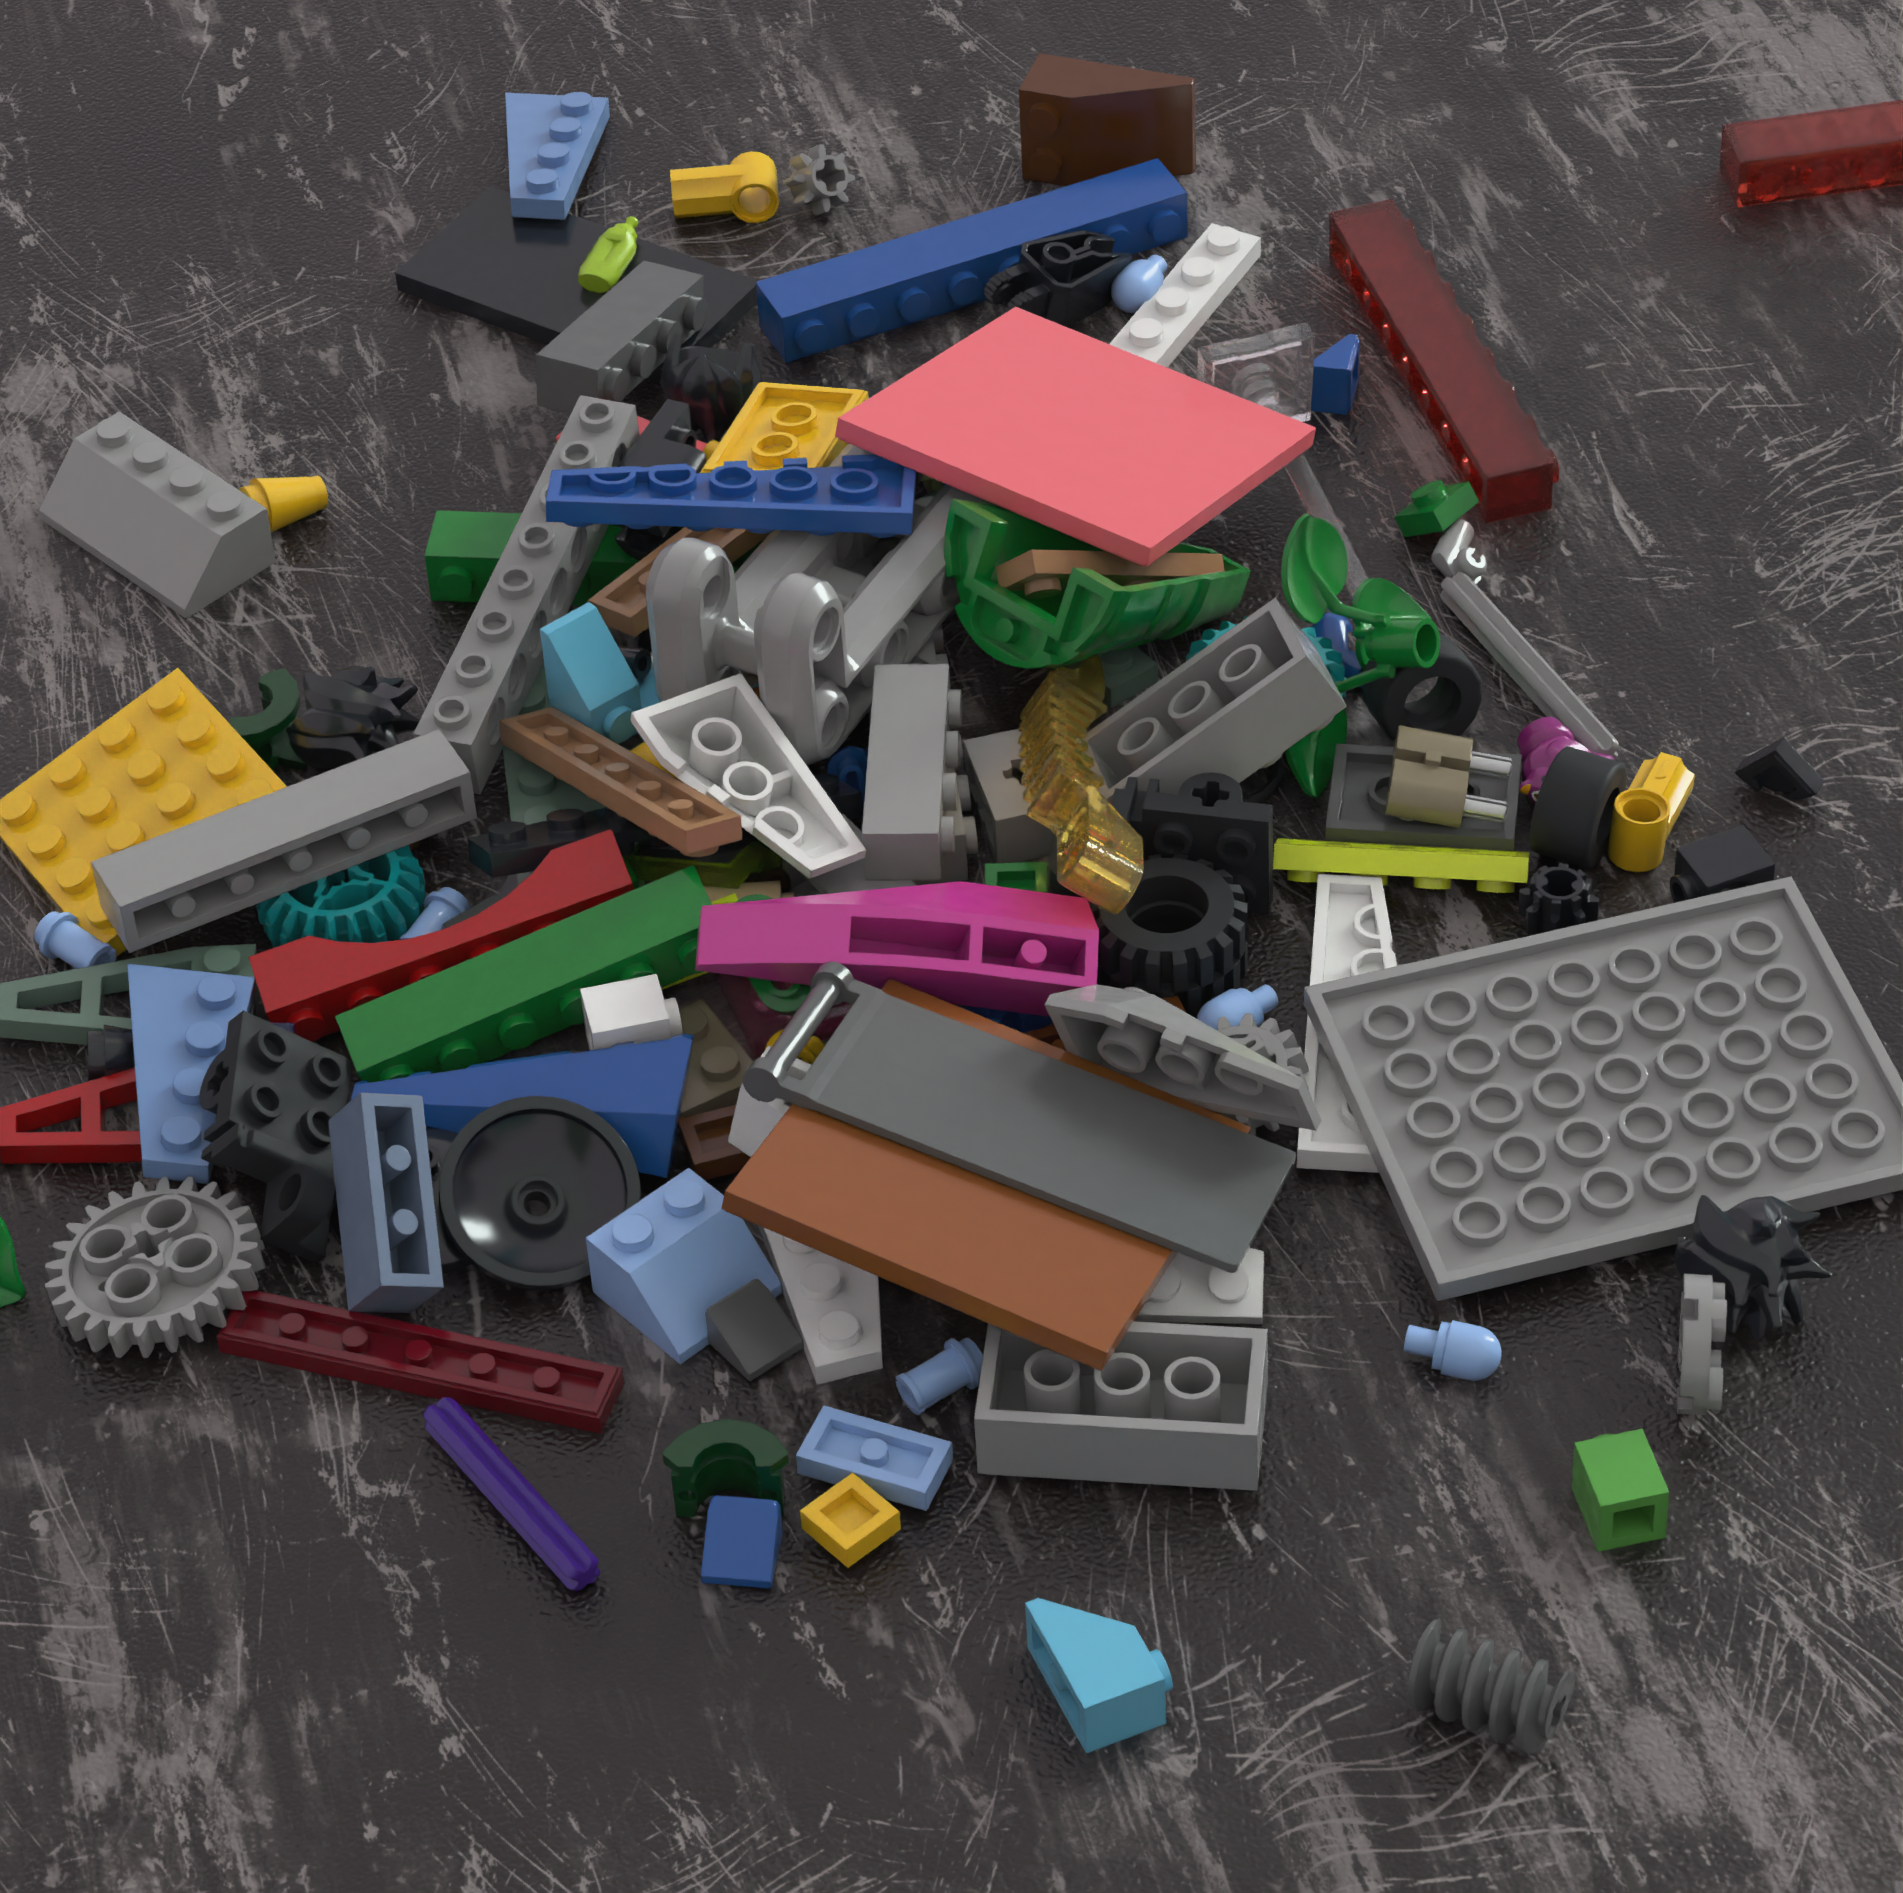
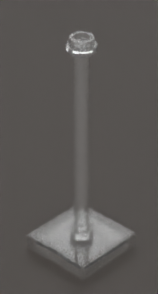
M1308 322L1267 331V333L1244 339L1237 338L1199 347L1197 380L1298 421H1309L1311 417L1315 336ZM1302 453L1284 467L1307 512L1312 517L1325 519L1340 534L1348 555L1345 586L1353 600L1359 585L1368 577L1304 453ZM1351 619V621H1352L1354 627L1356 628L1355 623H1354V620Z

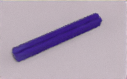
M442 1397L436 1404L428 1405L423 1413V1417L426 1420L425 1429L563 1584L570 1590L581 1591L587 1584L594 1583L600 1575V1570L597 1567L599 1564L598 1558L454 1399L449 1397Z

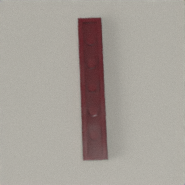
M257 1290L241 1291L246 1308L244 1310L231 1309L226 1318L227 1326L221 1328L217 1335L219 1351L221 1353L436 1399L449 1397L459 1404L600 1434L624 1385L623 1368L366 1313L348 1312L347 1309Z

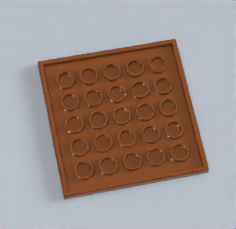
M891 978L881 989L893 997L1250 1134L1251 1127ZM795 1104L790 1106L725 1190L721 1208L728 1213L1100 1371L1103 1370L1178 1253L816 1110L802 1108Z

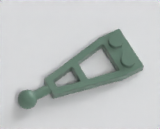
M256 944L190 947L0 983V1037L87 1045V1031H103L104 1025L132 1029L131 1018L103 1016L105 995L129 990L127 964L255 977L248 957L257 954ZM255 980V993H256V995H255V999H254V1003H253V1008H252V1012H251V1014L254 1015V1016H256V1009H257V983H256V980ZM81 999L80 1014L30 1010L31 1008Z

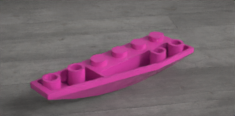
M962 881L703 905L699 915L695 970L810 985V981L818 968L825 962L832 961L847 967L855 980L880 990L891 978L951 1004L1050 1017L1044 1005L1050 994L1097 984L1099 929L1087 898Z

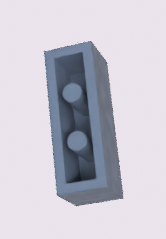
M359 1093L328 1120L348 1312L411 1313L444 1288L423 1097L420 1095Z

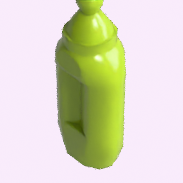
M627 217L625 223L615 224L598 238L579 269L578 282L580 286L588 291L603 293L609 291L618 283L636 253L637 234L635 228L638 226L636 217Z

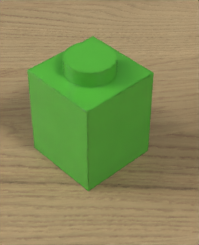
M1643 1429L1618 1434H1602L1593 1439L1574 1442L1572 1490L1597 1552L1666 1538L1669 1490Z

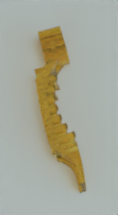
M1098 655L1080 661L1075 669L1059 667L1054 671L1050 670L1020 713L1022 721L1018 729L1021 732L1018 744L1022 746L1019 749L1018 757L1023 759L1019 770L1025 773L1021 778V785L1026 787L1023 792V799L1030 803V806L1027 808V816L1048 827L1057 837L1058 883L1115 915L1126 906L1140 883L1144 869L1143 838L1097 790L1104 785V778L1090 770L1094 766V759L1084 754L1088 750L1089 744L1082 740L1087 736L1086 729L1093 721L1107 712V706L1102 703L1105 696V678L1102 662Z

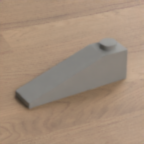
M1095 984L1050 994L1044 1004L1067 1052L1208 1110L1314 1131L1317 1130L1321 1122L1304 1079L1156 995L1149 994L1142 989L1135 987L1121 989Z

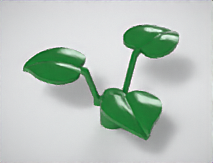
M1309 513L1303 514L1294 524L1284 547L1281 565L1283 592L1292 612L1305 623H1318L1327 608L1333 614L1354 620L1356 628L1353 630V636L1356 638V657L1364 672L1336 682L1335 685L1340 694L1380 678H1393L1396 668L1431 667L1439 655L1440 635L1436 624L1427 612L1407 592L1383 578H1368L1364 580L1354 594L1352 607L1341 603L1336 596L1343 589L1347 577L1348 555L1345 544L1331 523L1322 518L1312 517ZM1369 660L1377 663L1376 668L1365 671ZM1345 709L1337 713L1326 727L1309 733L1284 751L1299 785L1305 794L1311 798H1318L1332 777L1336 744H1345L1347 714Z

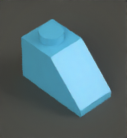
M588 602L540 628L549 707H555L617 744L636 735L638 731L630 719L632 712L641 709L639 684L598 609Z
M1040 1598L1025 1603L1027 1648L1086 1754L1166 1724L1165 1693L1173 1689L1171 1673L1162 1653L1158 1649L1149 1652L1134 1625Z

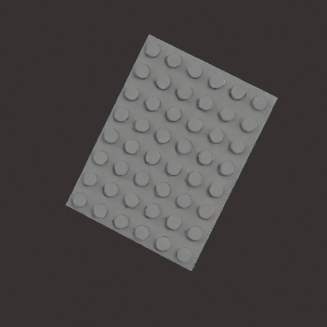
M1792 876L1304 988V1007L1437 1301L1677 1244L1679 1237H1687L1688 1240L1693 1239V1224L1701 1195L1709 1197L1722 1211H1727L1737 1204L1754 1197L1773 1196L1802 1212H1811L1903 1190V1081Z

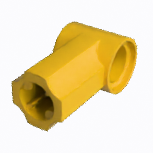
M750 151L742 153L734 158L730 165L670 170L675 218L734 213L740 220L748 223H759L774 216L778 210L779 194L776 166L769 156L761 152Z
M1661 752L1656 758L1644 760L1629 789L1621 792L1615 798L1607 854L1617 867L1626 871L1646 872L1657 868L1661 864L1666 839L1694 786L1695 774L1684 766L1682 758Z

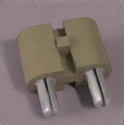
M1399 725L1392 755L1390 782L1384 815L1398 817L1406 821L1416 820L1455 828L1460 827L1462 816L1503 823L1508 810L1506 801L1467 795L1469 773L1507 780L1513 768L1512 759L1472 751L1473 738Z

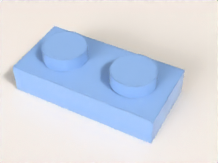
M824 1405L796 1454L798 1474L836 1485L853 1472L884 1499L925 1511L930 1506L953 1462V1448L950 1441Z

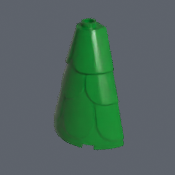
M952 499L945 529L944 560L946 563V578H955L961 602L954 608L961 623L974 642L987 654L1002 663L1020 668H1059L1107 652L1139 646L1157 638L1160 640L1171 639L1231 614L1237 608L1251 570L1222 555L1225 569L1223 572L1122 587L1092 569L1073 567L1065 592L1062 591L1060 594L1048 598L1027 599L1025 591H1009L998 584L996 566L1030 550H1104L1002 507L975 501ZM1182 542L1167 552L1220 554L1211 548Z

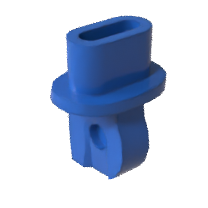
M848 746L840 748L825 762V771L828 774L838 776L839 780L862 792L864 809L868 747Z

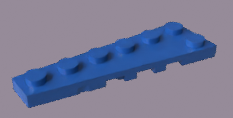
M875 454L842 456V466L807 468L806 458L783 459V467L776 470L754 471L747 466V460L726 461L723 466L716 467L710 473H696V470L686 463L654 465L651 467L624 466L551 470L546 496V522H561L572 527H587L592 524H619L632 529H648L653 526L686 527L693 531L735 528L746 529L759 534L770 533L775 530L807 531L810 534L819 536L831 535L836 532L868 533L879 538L892 537L897 534L912 535L917 472Z

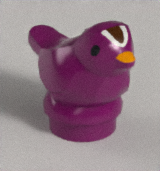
M1543 717L1528 724L1521 731L1517 739V746L1520 750L1519 754L1522 755L1523 763L1521 774L1523 782L1520 784L1519 790L1536 803L1549 766L1555 756L1566 746L1612 760L1615 759L1610 755L1589 751L1574 740L1571 730L1562 725L1557 718Z

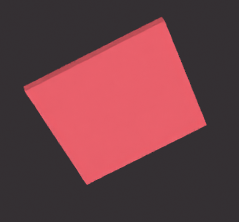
M1014 307L838 417L835 437L1135 564L1148 567L1313 445L1316 427Z

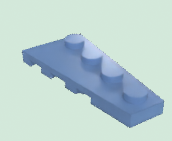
M505 92L512 217L565 220L609 120V98L592 97L584 92H571L565 95Z
M127 964L143 1177L155 1179L168 1177V1180L184 1181L190 1176L194 1177L196 1183L209 1184L214 1164L201 1159L202 1150L211 1144V1142L204 1140V1132L216 1123V1114L201 1107L200 1089L209 1066L216 1056L225 1049L228 1022L243 1010L250 1014L252 1012L256 995L255 977Z

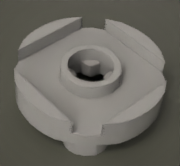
M1683 1274L1684 1291L1681 1293L1678 1367L1681 1375L1680 1387H1677V1414L1706 1415L1707 1409L1721 1410L1723 1368H1721V1350L1711 1349V1341L1725 1342L1727 1318L1725 1283L1713 1282L1712 1275Z

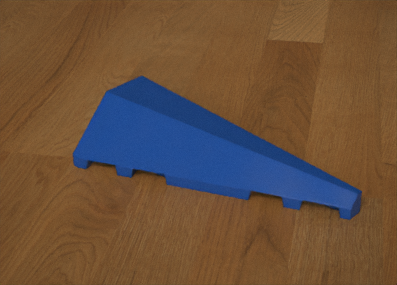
M679 1034L674 1035L671 1039L634 1044V1041L618 1043L610 1048L576 1053L563 1051L474 1064L466 1069L432 1074L431 1071L412 1073L409 1077L370 1083H368V1080L358 1081L354 1085L351 1100L359 1093L420 1095L423 1097L426 1126L459 1133L478 1114L507 1100L527 1096L565 1099L590 1109L607 1121L627 1144L633 1155L638 1172L667 1178L673 1164L694 1035Z

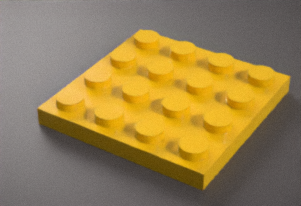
M176 668L1 798L0 839L62 912H70L79 920L78 926L103 943L111 945L116 950L117 957L126 950V947L101 908L91 862L287 786L183 672Z

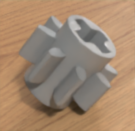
M819 144L809 149L808 156L800 153L789 159L795 170L790 178L783 180V185L790 187L791 193L795 198L793 202L795 208L803 204L812 205L814 215L819 216L829 212L830 204L838 207L849 201L843 191L846 189L848 182L855 180V176L848 173V169L843 162L845 158L844 153L836 156L826 155L824 145Z

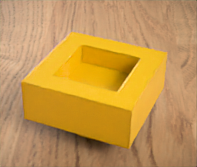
M853 1472L800 1510L801 1529L847 1568L901 1530L900 1511Z

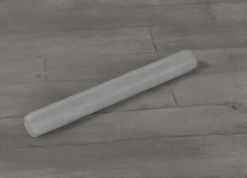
M1458 572L1452 578L1446 577L1441 582V587L1443 588L1440 594L1441 599L1546 717L1557 718L1562 725L1571 730L1574 740L1589 751L1610 755L1616 760L1618 757L1616 750L1619 743L1472 579L1466 573Z

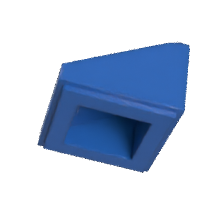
M1348 334L1308 365L1306 382V406L1308 410L1348 415V411H1351L1359 382L1360 339H1357V335Z
M718 1495L711 1497L707 1514L701 1569L702 1583L772 1589L783 1536L781 1509L777 1501Z

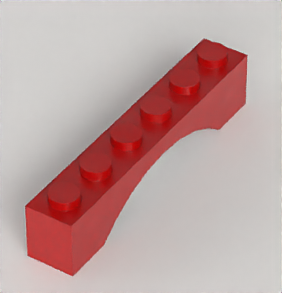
M612 829L551 850L535 871L507 896L479 914L443 930L410 939L377 943L338 942L306 936L248 958L270 1023L314 1042L321 1037L341 1031L335 1018L336 1015L634 890Z

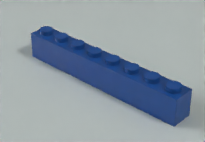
M1156 158L756 282L759 327L784 362L787 363L988 300L983 293L989 278H992L994 274H998L999 271L1002 273L1005 269L1018 265L1023 242L1086 230L1113 237L1115 242L1112 252L1130 253L1133 255L1188 237L1187 192L1163 163Z

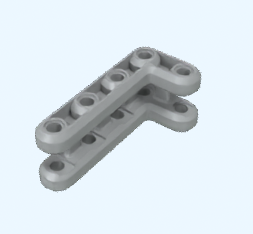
M848 443L828 467L842 466V456L869 455L873 453ZM917 472L916 484L921 482L923 474ZM945 484L927 507L914 503L912 535L897 534L892 536L902 540L883 557L868 576L850 571L859 559L864 558L880 539L868 533L836 532L831 535L819 536L810 534L807 531L775 530L764 539L736 573H734L733 566L725 551L717 545L688 537L666 546L654 560L646 584V604L656 692L659 701L671 699L741 673L751 688L757 682L759 683L760 701L806 765L816 764L829 758L871 710L875 664H908L960 602L955 578H946V563L944 560L945 529L952 499L997 505Z

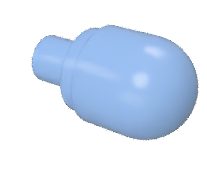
M1151 255L1147 260L1140 259L1130 262L1117 275L1112 283L1111 296L1113 302L1120 310L1135 314L1144 302L1149 301L1163 285V274L1167 271V263L1164 258L1159 255Z
M1263 985L1252 992L1245 988L1229 989L1205 1003L1200 1009L1197 1019L1218 1031L1217 1024L1219 1018L1225 1016L1231 1026H1239L1241 1019L1247 1013L1253 1015L1257 1027H1260L1264 1022V1014L1278 1006V996L1269 985Z
M1452 1320V1323L1442 1321L1439 1331L1409 1325L1403 1352L1433 1358L1431 1368L1441 1370L1443 1375L1470 1381L1483 1380L1492 1375L1497 1370L1502 1357L1500 1342L1490 1330Z

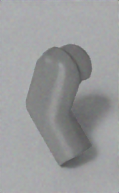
M1463 519L1456 520L1443 531L1431 558L1433 564L1445 577L1452 578L1458 572L1466 573L1475 584H1478L1481 580V575L1486 571L1487 562L1483 554L1477 560L1471 556L1475 548L1468 546L1474 536V529L1469 522Z

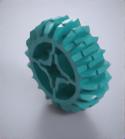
M406 845L258 903L256 908L259 922L263 925L264 932H266L267 937L271 940L273 948L306 936L338 942L359 943L399 940L425 909L424 873L422 867H419L418 859L411 852L409 845Z

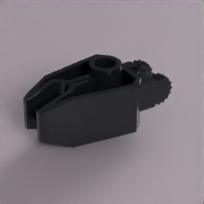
M1086 230L1023 242L1018 265L1007 268L1002 273L999 271L998 274H994L992 278H989L983 294L996 306L998 304L1002 305L1003 302H1009L1005 309L1006 312L1014 307H1018L1065 327H1070L1111 302L1112 283L1117 275L1131 262L1132 255L1130 253L1112 252L1115 242L1113 237Z

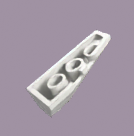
M741 673L631 713V723L661 766L685 784L741 815V825L746 831L809 879L865 858L866 849Z

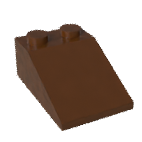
M1043 53L1038 54L1019 88L1022 179L1069 186L1156 158L1163 163L1173 176L1194 173L1196 169L1195 78Z

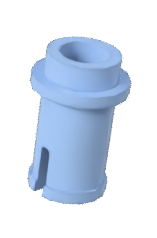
M443 887L439 891L429 893L424 900L425 909L399 940L410 939L441 930L443 923L471 908L468 900L460 892L449 887Z
M50 912L37 925L34 934L35 941L39 944L40 952L50 959L59 957L75 969L115 962L116 950L108 943H103L78 926V918L70 912Z
M966 1337L959 1342L954 1338L945 1341L944 1351L910 1371L896 1376L898 1391L914 1414L920 1415L924 1413L925 1409L964 1386L969 1389H975L979 1386L983 1355L970 1338Z

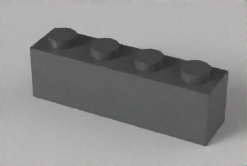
M645 260L641 262L536 354L537 405L571 414L580 395L622 402L629 392L644 379L648 378L665 361L674 333L682 334V345L704 326L708 315V301L704 298V275Z

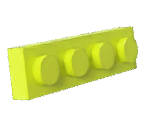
M1278 838L1274 843L1273 869L1287 870V880L1296 882H1317L1318 874L1336 872L1350 873L1351 876L1382 877L1383 886L1388 885V875L1413 877V887L1424 889H1451V879L1477 880L1476 890L1512 893L1515 889V882L1527 883L1530 852Z

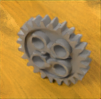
M190 1176L182 1182L178 1189H172L168 1177H161L155 1191L146 1192L143 1184L138 1181L134 1183L131 1197L123 1199L119 1194L112 1191L108 1193L110 1203L108 1208L102 1210L91 1205L85 1207L89 1222L87 1224L68 1223L65 1227L71 1241L54 1242L52 1248L57 1260L48 1262L45 1265L50 1279L49 1282L45 1283V1288L59 1324L61 1327L68 1326L72 1339L75 1342L87 1337L93 1352H98L111 1343L115 1356L121 1358L132 1344L138 1345L142 1357L148 1358L153 1351L155 1343L164 1342L171 1353L177 1352L179 1337L188 1334L194 1341L200 1343L204 1341L201 1327L205 1324L210 1323L220 1328L226 1327L227 1323L222 1312L225 1308L244 1310L246 1304L241 1291L258 1290L259 1283L255 1272L265 1269V1262L261 1254V1250L265 1249L263 1240H260L261 1234L248 1205L241 1207L237 1193L234 1191L222 1196L218 1183L214 1181L198 1191L194 1177Z

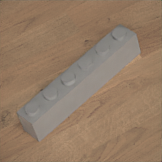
M434 730L92 861L91 864L101 908L128 952L132 953L476 819L477 813L471 773L441 730Z

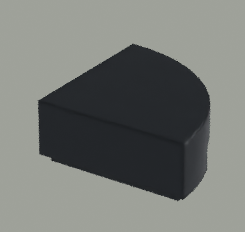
M1784 737L1744 758L1734 772L1745 783L1759 791L1765 786L1775 791L1790 793L1788 798L1797 800L1817 795L1825 782Z

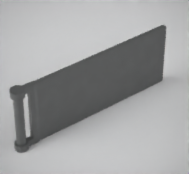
M832 961L825 962L818 968L810 981L811 991L766 1056L753 1061L743 1076L745 1090L758 1101L770 1102L779 1098L802 1108L816 1110L1230 1273H1235L1238 1270L1288 1177L1297 1156L1294 1151L888 995L879 988L855 980L847 967ZM843 1001L853 1004L803 1079L800 1080L789 1076L787 1071L832 1006L839 1005Z

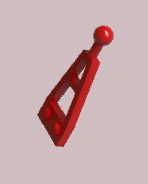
M135 1068L0 1107V1159L2 1164L142 1162L140 1131H105V1109L137 1100ZM81 1116V1132H29Z

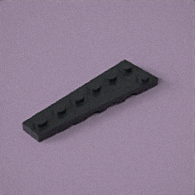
M807 765L841 815L844 814L848 819L863 816L862 792L842 782L836 775L828 774L814 765ZM606 806L605 808L583 812L579 809H560L547 814V821L528 825L517 821L501 822L491 825L488 828L487 834L467 838L470 862L492 878L535 871L551 850L612 829L622 856L634 853V842L643 841L648 846L674 848L658 837L650 835L648 831L628 819L618 816L616 812ZM742 827V833H749Z

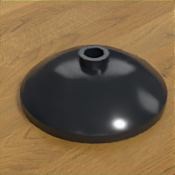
M527 1096L496 1104L481 1112L466 1124L447 1151L440 1174L438 1194L445 1228L459 1252L473 1266L487 1276L514 1287L531 1290H553L572 1286L591 1278L586 1237L639 1202L641 1189L638 1169L627 1144L620 1134L601 1116L586 1107L565 1099ZM537 1200L546 1205L548 1212L542 1216H533L525 1210L524 1205L529 1201Z

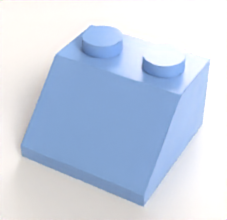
M687 1168L586 1237L593 1293L679 1364H682L709 1345L705 1314L710 1306L754 1279H759L769 1289L774 1298L783 1293L782 1283L743 1219L722 1210L724 1195L690 1168Z

